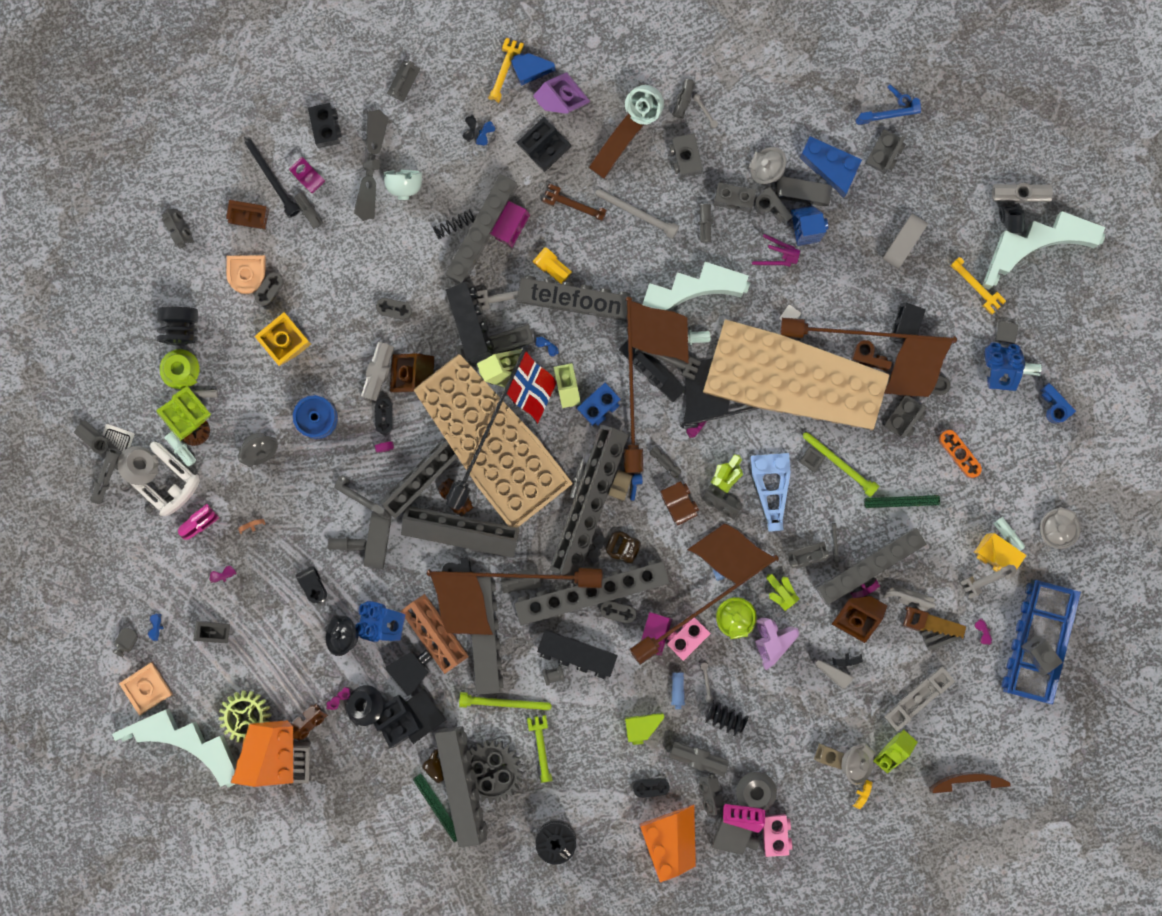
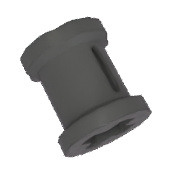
M561 665L550 670H542L546 686L557 681L565 682Z

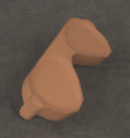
M264 519L254 520L242 525L238 530L242 534V531L251 527L253 532L256 531L254 525L262 523L265 525Z

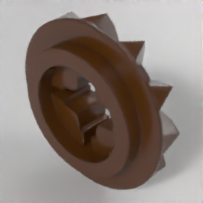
M205 421L198 427L202 429L196 432V437L191 433L183 441L192 446L203 444L210 435L208 422Z

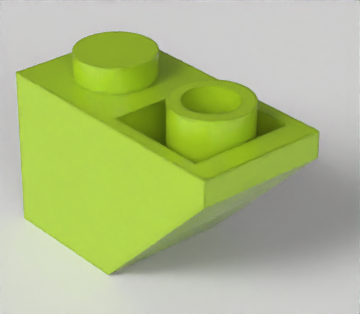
M903 729L888 742L873 761L888 774L911 755L918 742Z

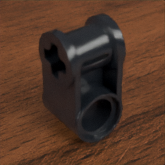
M1020 203L1009 207L999 206L1000 221L1005 225L1008 232H1023L1025 230V212L1021 208Z
M314 566L296 574L297 581L310 602L323 603L326 600L327 591ZM315 591L321 593L318 595L319 599L313 597L316 594Z

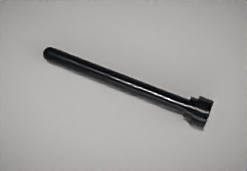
M249 138L246 139L245 144L284 203L285 214L288 218L296 216L301 211L300 207L289 199L253 141Z

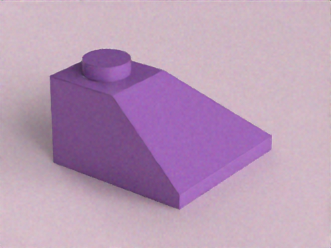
M567 72L546 81L533 95L545 111L566 114L590 102Z

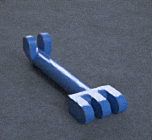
M914 98L908 108L872 113V111L861 113L855 122L858 125H862L875 120L921 113L920 99Z

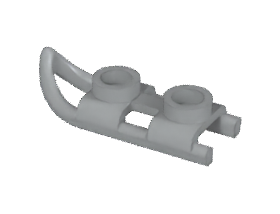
M900 586L889 588L883 598L898 596V601L905 605H909L911 602L917 603V608L922 611H927L930 607L935 608L936 605L934 603L935 598Z

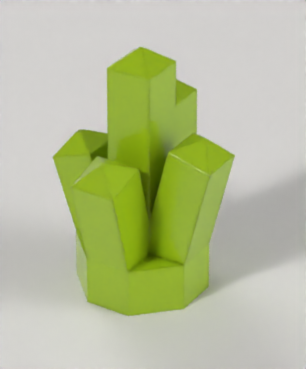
M734 454L729 463L717 465L715 475L710 483L728 493L730 488L743 476V471L739 465L742 461L741 456Z
M767 574L766 579L777 592V594L774 592L770 593L769 599L779 604L786 611L800 598L794 592L788 577H782V586L773 574Z

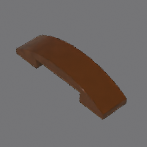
M629 113L609 137L589 167L590 170L603 179L606 178L616 161L644 126V124L633 121Z
M965 772L945 777L934 783L929 789L932 793L952 792V784L987 781V786L990 788L1011 787V784L992 774Z

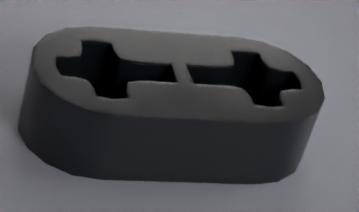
M381 398L375 404V427L383 435H387L393 430V404L387 398ZM383 402L389 405V408L386 409V415H383V410L379 408ZM383 418H386V423L390 425L386 428V431L379 428V425L383 424Z
M664 778L640 779L634 783L633 792L639 798L664 796L668 793L670 786ZM661 781L663 785H666V788H663V792H659V789H652V786H657ZM640 783H643L644 787L650 786V789L644 790L643 794L636 790Z

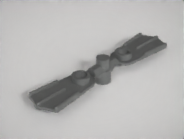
M381 110L368 111L366 147L369 154L368 161L363 163L366 176L361 180L354 214L362 221L375 218L376 181L373 178L374 170L380 168V162L375 158L376 155L374 154H378L381 151L388 122V116Z

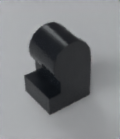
M470 557L460 558L461 564L446 563L442 571L472 572Z

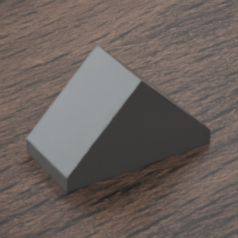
M196 621L193 641L228 643L230 624Z

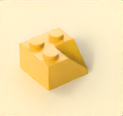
M285 312L254 336L278 366L295 358L311 345V342Z
M995 533L986 534L973 552L978 555L976 558L980 562L991 564L993 566L992 570L995 572L1007 565H1014L1017 570L1027 556Z

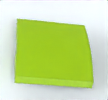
M188 386L174 394L172 400L156 410V413L179 441L191 434L211 416L210 412Z

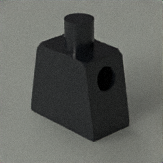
M427 650L419 656L412 651L389 664L385 669L406 695L409 696L429 674L430 671L425 665L433 657Z

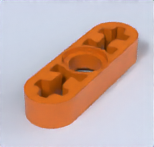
M952 430L942 432L939 436V442L963 474L968 478L979 476L982 467L959 436ZM944 435H952V443L956 444L958 442L959 446L954 447L951 451L949 448L952 445L950 442H944L946 439ZM957 449L965 451L964 459L956 458L955 452ZM970 458L971 461H968L971 466H976V473H969V466L967 464L963 466L961 463Z

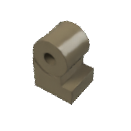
M618 470L608 496L624 501L632 474Z
M819 743L814 760L842 769L841 763L845 753Z

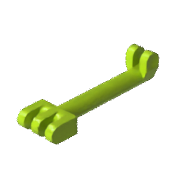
M542 715V724L539 722V716L535 717V725H532L531 717L527 718L529 732L535 731L541 768L540 780L541 783L553 780L552 774H549L542 730L548 729L547 717Z

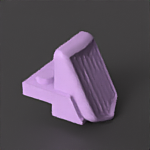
M760 617L757 619L756 625L761 638L755 640L761 659H763L764 669L768 670L798 638L799 630L795 627H787L778 631L775 621Z

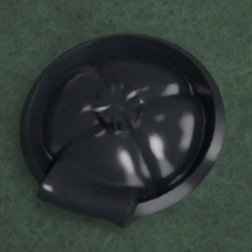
M334 615L325 628L326 646L331 654L343 656L356 646L359 634L349 617Z
M369 685L356 688L349 696L346 704V714L356 727L358 725L368 726L375 723L383 710V699L380 692Z

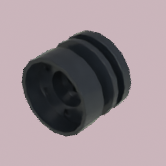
M160 307L157 309V321L166 324L165 327L157 328L158 333L166 334L158 335L157 342L174 346H184L198 342V337L189 335L198 333V329L189 327L190 324L198 323V309L190 307Z
M560 819L545 822L539 828L535 840L536 851L539 857L552 865L567 862L574 855L576 849V833L573 827ZM556 839H559L560 846L556 845V847H553L551 840L556 841Z

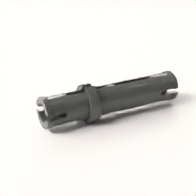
M109 448L107 450L99 477L94 482L95 488L90 500L95 504H102L105 492L110 487L109 481L120 453L116 449ZM109 462H110V466H109L108 471H107V473H106L107 466H108V464H109Z

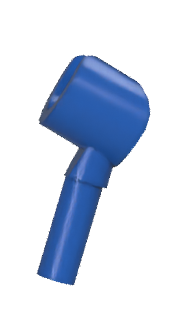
M891 84L887 87L898 98L899 106H906L902 102V98H905L908 102L911 101L909 95H902Z
M634 474L632 476L630 496L632 501H635L637 485L643 484L642 474Z

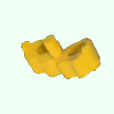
M865 781L862 792L856 791L861 796L852 805L853 807L861 809L864 806L872 789L871 781Z

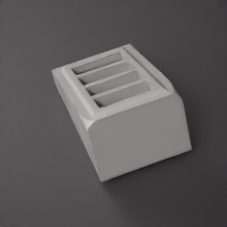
M821 660L813 662L815 666L842 689H845L854 679L851 675Z
M293 741V783L309 784L311 742ZM295 757H305V760L295 759ZM295 765H305V768H297ZM294 773H305V776H295Z

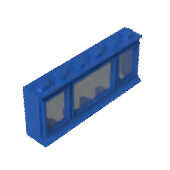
M1031 580L1030 583H1027L1025 589L1027 598L1026 602L1023 601L1021 605V612L1023 614L1021 620H1018L1016 625L1018 634L1017 638L1013 639L1011 645L1013 654L1012 658L1009 657L1006 667L1009 670L1007 676L1003 678L1002 687L1004 688L1003 692L1053 705L1081 591L1038 580ZM1035 635L1046 639L1063 662L1045 676L1040 674L1021 647Z

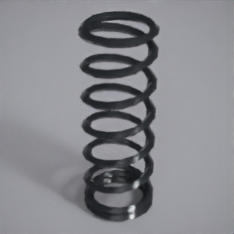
M469 209L471 217L464 211L465 220L458 214L459 223L452 217L454 227L446 220L448 230L440 223L442 233L437 226H433L438 240L445 237L443 228L449 235L451 234L449 225L455 232L457 231L455 222L462 229L461 219L468 226L466 215L473 223L475 218L471 210Z

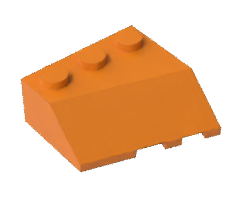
M286 720L249 724L231 783L252 787L293 783V726Z
M694 804L640 823V828L660 882L677 877L696 867Z

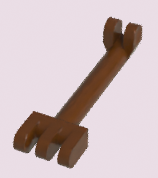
M548 184L547 188L554 192L546 191L544 195L551 199L543 198V203L554 207L557 201L596 217L595 219L603 222L607 212L606 209L600 207L599 210H596L559 194L561 188Z

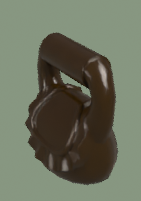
M615 531L609 539L606 552L611 558L622 560L626 563H633L640 550L641 542L623 531ZM619 536L623 537L618 552L612 553Z
M436 749L430 758L423 763L422 769L436 783H441L444 780L440 758L437 757L439 754L438 749Z

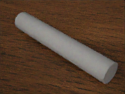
M172 390V396L180 390ZM191 390L197 398H218V390Z

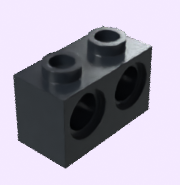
M331 103L308 107L317 148L340 144L339 138L342 137L340 126H336L335 120L338 119L336 108H333ZM322 113H329L327 119H319ZM326 131H332L330 138H324L323 134Z

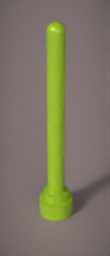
M803 433V438L859 483L867 496L871 497L880 487L875 481H867L810 433Z
M460 692L459 699L460 708H467L471 704L550 710L552 708L549 702L472 697L468 692Z

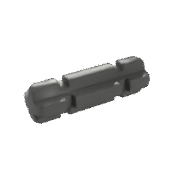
M655 446L650 451V455L654 458L656 457L657 461L676 478L682 472L681 469L675 466V463L665 453L662 454L661 449Z

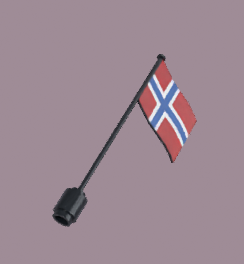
M526 346L521 347V354L463 481L453 482L446 497V505L451 508L460 510L468 498L471 489L466 481L506 394L515 405L530 414L536 424L539 423L557 382L548 371L531 358L527 353L528 348Z

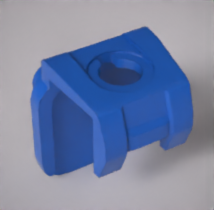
M990 343L984 351L986 365L991 369L990 377L987 376L988 388L1016 391L1026 365L1020 346L1011 344L1009 347H1001L999 343ZM1004 374H1008L1009 378H1007V381H999Z
M367 601L359 606L358 612L361 618L360 623H357L355 627L361 639L378 642L379 640L401 641L406 614L386 609L384 604ZM395 620L393 631H391L387 627V623Z

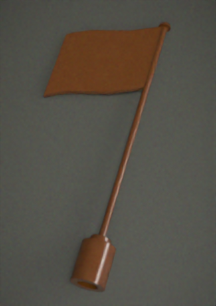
M626 297L631 445H627L628 448L624 449V472L637 473L644 472L643 448H639V445L635 444L632 347L650 354L673 357L689 364L687 317L679 313L650 308L631 301L633 300L631 297Z
M782 317L781 335L785 337L804 338V334L808 335V331L906 338L897 355L891 378L884 394L929 397L937 384L946 354L952 343L957 342L956 336L951 338L808 327L809 323H805V319Z
M725 523L687 549L688 551L701 557L716 572L735 583V585L658 639L647 636L631 647L629 651L635 660L641 665L659 652L660 641L775 561L778 562L779 557L777 555L771 556L756 547L738 530Z
M579 568V571L575 572V576L431 571L429 569L427 570V576H431L437 592L441 620L447 633L494 635L488 623L484 595L477 576L574 580L575 584H578V588H602L603 569Z

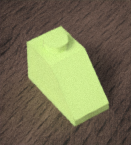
M573 364L554 367L562 408L580 405Z

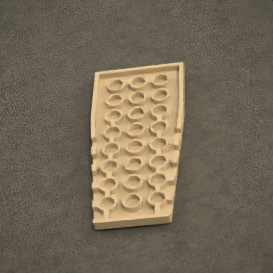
M725 319L703 393L759 409L780 413L785 412L795 416H805L815 420L831 421L836 424L841 423L851 425V427L874 430L889 374L783 335Z
M458 354L414 388V392L467 471L500 397L467 361ZM502 402L470 472V477L506 524L510 527L518 528L573 483L539 439Z

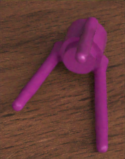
M763 234L764 238L784 247L782 249L768 245L769 249L781 252L782 259L785 261H753L752 265H784L790 267L791 263L797 264L800 255L799 249H795V246L788 245Z

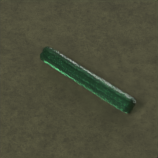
M939 495L864 499L865 508L940 505Z
M417 775L413 778L415 785L452 841L457 842L452 819L423 775Z

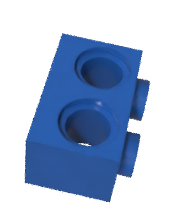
M604 383L578 406L577 410L591 426L595 424L599 426L606 419L604 415L609 411L613 413L620 406L619 402L621 399ZM608 394L612 397L613 401L610 404H604L601 398ZM595 407L599 412L598 415L590 417L587 414L589 408Z

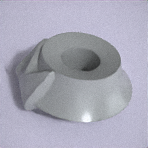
M768 147L760 152H755L749 165L752 178L760 184H768L779 180L785 172V153L777 147Z
M129 447L118 458V471L122 478L131 484H147L159 474L158 457L145 447Z
M1062 507L1053 509L1045 514L1040 524V533L1043 540L1049 546L1056 549H1065L1072 546L1078 540L1081 532L1076 512Z
M866 743L851 747L842 758V771L850 783L854 785L864 783L873 769L875 752Z

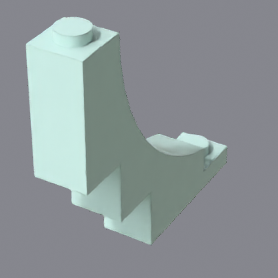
M1062 211L1057 215L1053 228L1036 221L1030 223L1025 238L1004 231L1001 234L982 286L987 289L992 288L993 285L996 286L1000 278L998 273L1008 274L1023 257L1040 248L1055 244H1078L1095 248L1099 244L1101 245L1105 239L1106 234L1103 233L1105 227Z
M705 262L699 279L677 272L672 290L649 283L642 305L670 311L682 302L702 295L726 294L742 297L743 292H748L750 282L747 280L749 276Z
M170 708L112 734L115 741L121 739L124 742L133 738L134 735L137 742H163L178 746L199 758L211 770L220 787L226 785L228 788L235 785L231 783V779L237 766L224 735L205 742L197 722L178 729Z

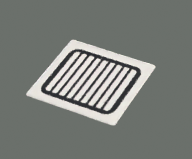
M106 424L102 435L123 452L131 446L135 434ZM100 440V443L98 445V449L100 451L103 450L106 445L103 440Z

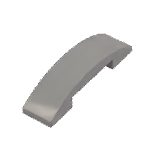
M944 667L939 668L899 701L884 718L898 732L929 702L948 689L955 680Z

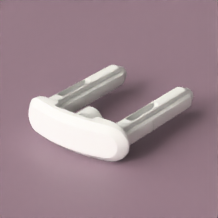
M152 442L150 444L152 452L186 482L185 487L181 489L174 484L168 490V493L174 499L167 503L148 484L131 485L160 511V516H168L180 509L190 499L198 487L200 479L198 474L194 475L163 445ZM172 460L184 471V474L171 464ZM147 489L158 499V502H155L144 490Z

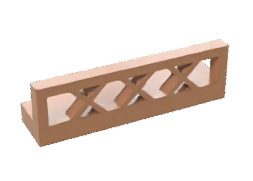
M425 594L401 610V613L406 614L405 619L444 674L469 657L453 633L446 632L441 616ZM409 609L414 611L416 618L412 617L408 611ZM421 626L426 628L427 634L422 631ZM432 641L437 644L438 650L433 647ZM443 657L447 658L451 664L449 667L443 661Z

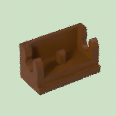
M229 200L226 219H228L229 224L266 230L270 209L263 205Z

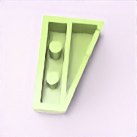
M522 349L494 354L477 363L479 373L484 381L505 388Z

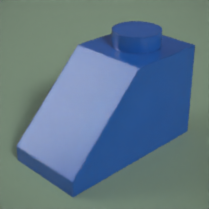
M524 53L518 54L513 58L514 60H511L512 67L521 86L555 71L553 62L530 53L525 55Z

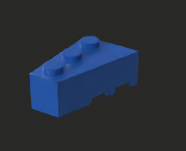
M811 136L800 156V159L816 174H819L828 185H831L842 198L846 196L862 161L858 157Z

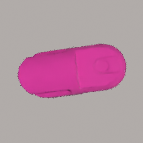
M206 504L178 528V534L184 540H189L217 521L219 516Z

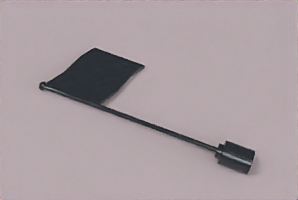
M713 358L700 361V366L692 364L693 367L698 369L697 373L689 371L690 374L695 375V379L691 380L685 377L686 408L684 422L680 423V427L684 429V426L759 408L748 407L728 412L730 400L703 393Z

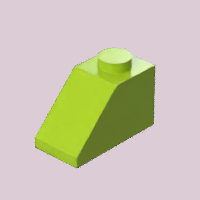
M657 713L626 717L628 742H632V745L644 744V740H648L662 722L664 714Z

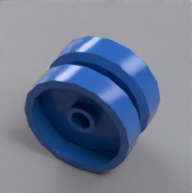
M317 395L307 396L301 399L295 406L293 423L296 429L304 436L313 439H324L336 429L338 412L335 406L327 399ZM317 414L318 419L314 421L313 415Z

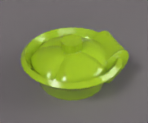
M176 349L163 357L159 371L166 385L182 390L186 386L190 387L198 383L197 378L200 367L197 358L191 352Z
M740 597L725 600L719 606L716 613V622L719 629L729 636L730 639L748 637L757 621V614L753 605Z

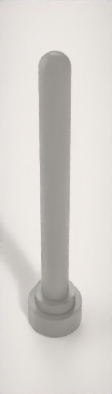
M601 189L595 191L596 196L664 230L666 236L674 239L680 226L675 223L671 224L668 222L667 224Z

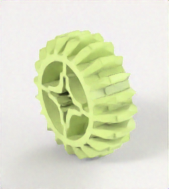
M245 690L241 692V696L238 692L234 693L235 699L232 696L227 697L230 704L223 702L222 705L226 709L219 710L220 713L224 714V716L219 717V720H224L225 722L220 727H227L224 734L226 735L231 732L230 739L232 740L237 736L236 741L238 743L241 742L242 737L243 740L245 738L246 732L240 731L245 724L271 722L266 720V718L271 717L272 714L265 712L270 709V706L263 707L266 699L259 702L258 700L261 695L257 694L253 698V691H250L248 696ZM240 701L250 702L245 710L235 707V704ZM255 706L257 707L260 714L259 722L257 721L258 719H256L253 715ZM231 712L237 718L235 727L231 722ZM248 712L249 716L247 717H249V720L243 721L241 714Z

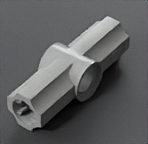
M1028 183L994 184L992 189L993 202H1051L1053 196L1052 185H1029ZM1023 189L1026 192V197H1021L1018 190Z
M378 342L373 360L370 361L366 371L367 378L361 397L377 402L382 384L388 376L389 363L394 346Z

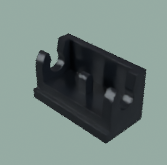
M907 302L901 303L891 333L918 335L926 309ZM890 337L889 340L903 344L906 338Z

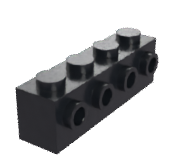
M463 282L446 289L466 359L471 363H476L494 355L492 351L494 345L487 335L489 329L481 315L483 314V309L480 303L477 302L478 292L475 286L468 282Z
M544 630L537 650L538 653H541L540 657L551 660V657L559 660V664L568 667L570 664L576 665V670L585 673L588 670L595 672L594 676L606 679V676L611 677L618 657L615 653L548 630Z

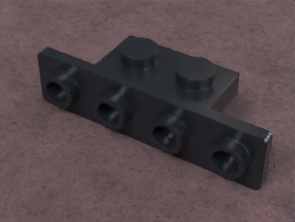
M627 340L619 348V351L629 360ZM632 347L635 369L645 375L648 381L657 387L671 402H674L686 388L653 356L646 353L642 354L641 352L636 354V348Z

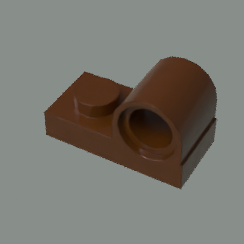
M868 340L859 342L855 346L851 361L884 371L890 370L892 364L891 361H887V357L877 355L876 358L873 357L874 345ZM860 346L868 348V355L860 353Z

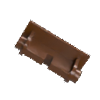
M448 478L438 487L439 494L445 500H447L446 497L453 482H455L454 479ZM467 498L460 510L451 509L455 514L463 517L466 512H469L474 507L470 499Z
M317 703L315 705L312 704L302 713L306 718L304 721L299 716L291 723L294 739L300 741L306 738L309 732L315 726H319L324 721V718L328 716L321 711V707Z

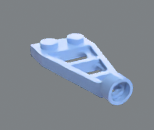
M789 453L750 456L752 478L768 522V532L783 531L782 521L791 473ZM778 474L780 476L779 488L775 491L767 490L763 482L764 475ZM768 495L779 496V508L777 510L769 509L767 503ZM778 520L779 523H772V521Z

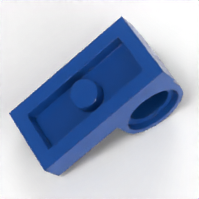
M1050 383L1040 389L1044 400L1053 404L1046 413L1049 422L1053 424L1064 422L1076 412ZM1055 409H1058L1061 412L1060 419L1055 418Z

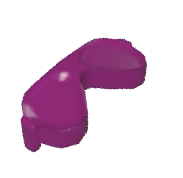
M707 421L697 423L696 428H688L686 433L689 438L696 437Z
M226 566L222 573L212 571L209 580L211 583H216L220 580L226 582V578L232 577L237 573L231 566Z
M981 618L974 626L983 632L980 642L984 645L992 644L991 629L987 627L986 622Z

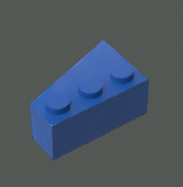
M813 205L790 209L797 246L820 242L826 234V230L829 229L828 220L823 217V213Z

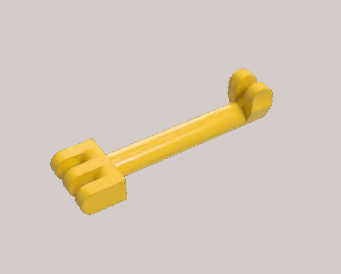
M507 37L502 47V51L507 53L494 88L488 99H494L498 103H500L502 97L500 91L514 55L521 54L524 43L520 42L518 49L515 48L517 44L515 40H513L511 46H508L510 38Z
M958 257L950 266L987 301L983 307L993 315L995 311L991 305L998 310L1001 306L996 300L1001 304H1004L1006 300L998 292L992 296L962 266L964 260Z

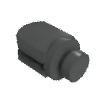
M130 628L122 629L114 641L117 649H114L113 653L123 658L125 655L123 652L129 653L137 642V633Z

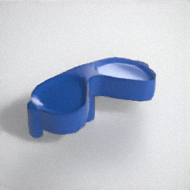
M491 121L486 122L482 130H479L480 134L476 139L477 145H487L486 134L495 131V126Z
M544 337L536 338V346H548V353L551 357L559 354L558 348Z
M155 614L150 617L153 629L148 632V636L153 641H158L159 630L163 629V626H160L162 614Z

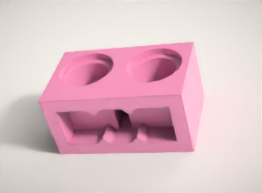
M693 618L683 625L678 632L675 631L667 637L668 642L666 644L684 661L711 633L696 618ZM692 625H697L699 628V633L696 636H691L688 632L689 627ZM677 639H684L686 643L685 647L681 650L675 647Z
M785 814L765 815V826L762 828L765 856L789 855V850H792V839L788 838V830H791L790 818H787ZM776 820L782 823L781 828L778 830L772 829V823ZM776 840L783 841V846L780 849H774L773 843Z

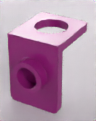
M303 157L289 168V171L310 193H314L325 182L324 178ZM304 164V170L297 173V167Z

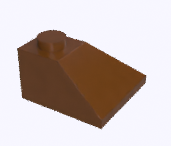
M418 353L393 354L390 392H414V388L433 374L435 356Z
M872 596L850 598L836 616L832 625L866 643L883 620L888 605Z

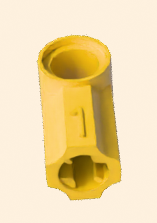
M546 247L532 261L540 270L547 272L560 284L565 282L572 273Z

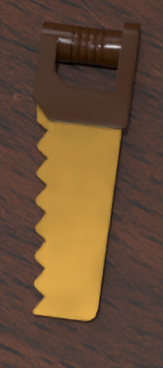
M906 606L905 610L907 612L903 627L915 631L927 630L933 633L949 634L951 637L955 635L956 638L960 636L963 639L966 626ZM914 613L920 615L919 621L915 625L911 624Z

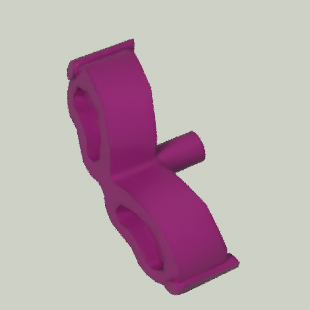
M875 579V582L868 588L863 583L861 585L862 591L850 592L852 598L863 597L875 591L880 585L877 579Z
M344 687L342 691H339L337 696H334L331 701L327 702L326 709H337L340 700L349 698L350 688Z

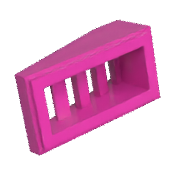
M725 804L723 808V822L759 833L765 826V810Z

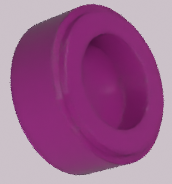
M393 441L375 445V451L382 453L393 450Z

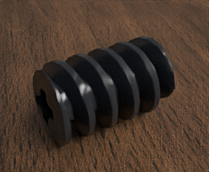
M713 700L706 713L705 723L713 720V727L720 723V730L726 726V733L733 729V736H736L738 733L743 732L749 716L746 715L742 719L741 712L735 716L734 709L728 712V706L725 705L721 709V703L718 702L714 706Z

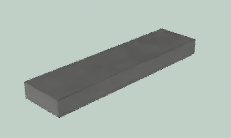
M529 324L488 336L494 345V349H492L493 354L507 352L534 343ZM456 346L457 353L460 354L467 361V363H471L466 359L463 346Z

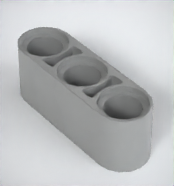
M912 213L882 259L899 269L928 223Z

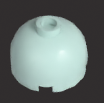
M641 85L634 88L625 100L626 112H629L630 118L639 124L647 125L654 122L661 115L664 108V99L661 93L650 85Z
M417 170L384 172L385 187L391 195L398 196V200H408L409 196L415 195L420 190L422 172Z

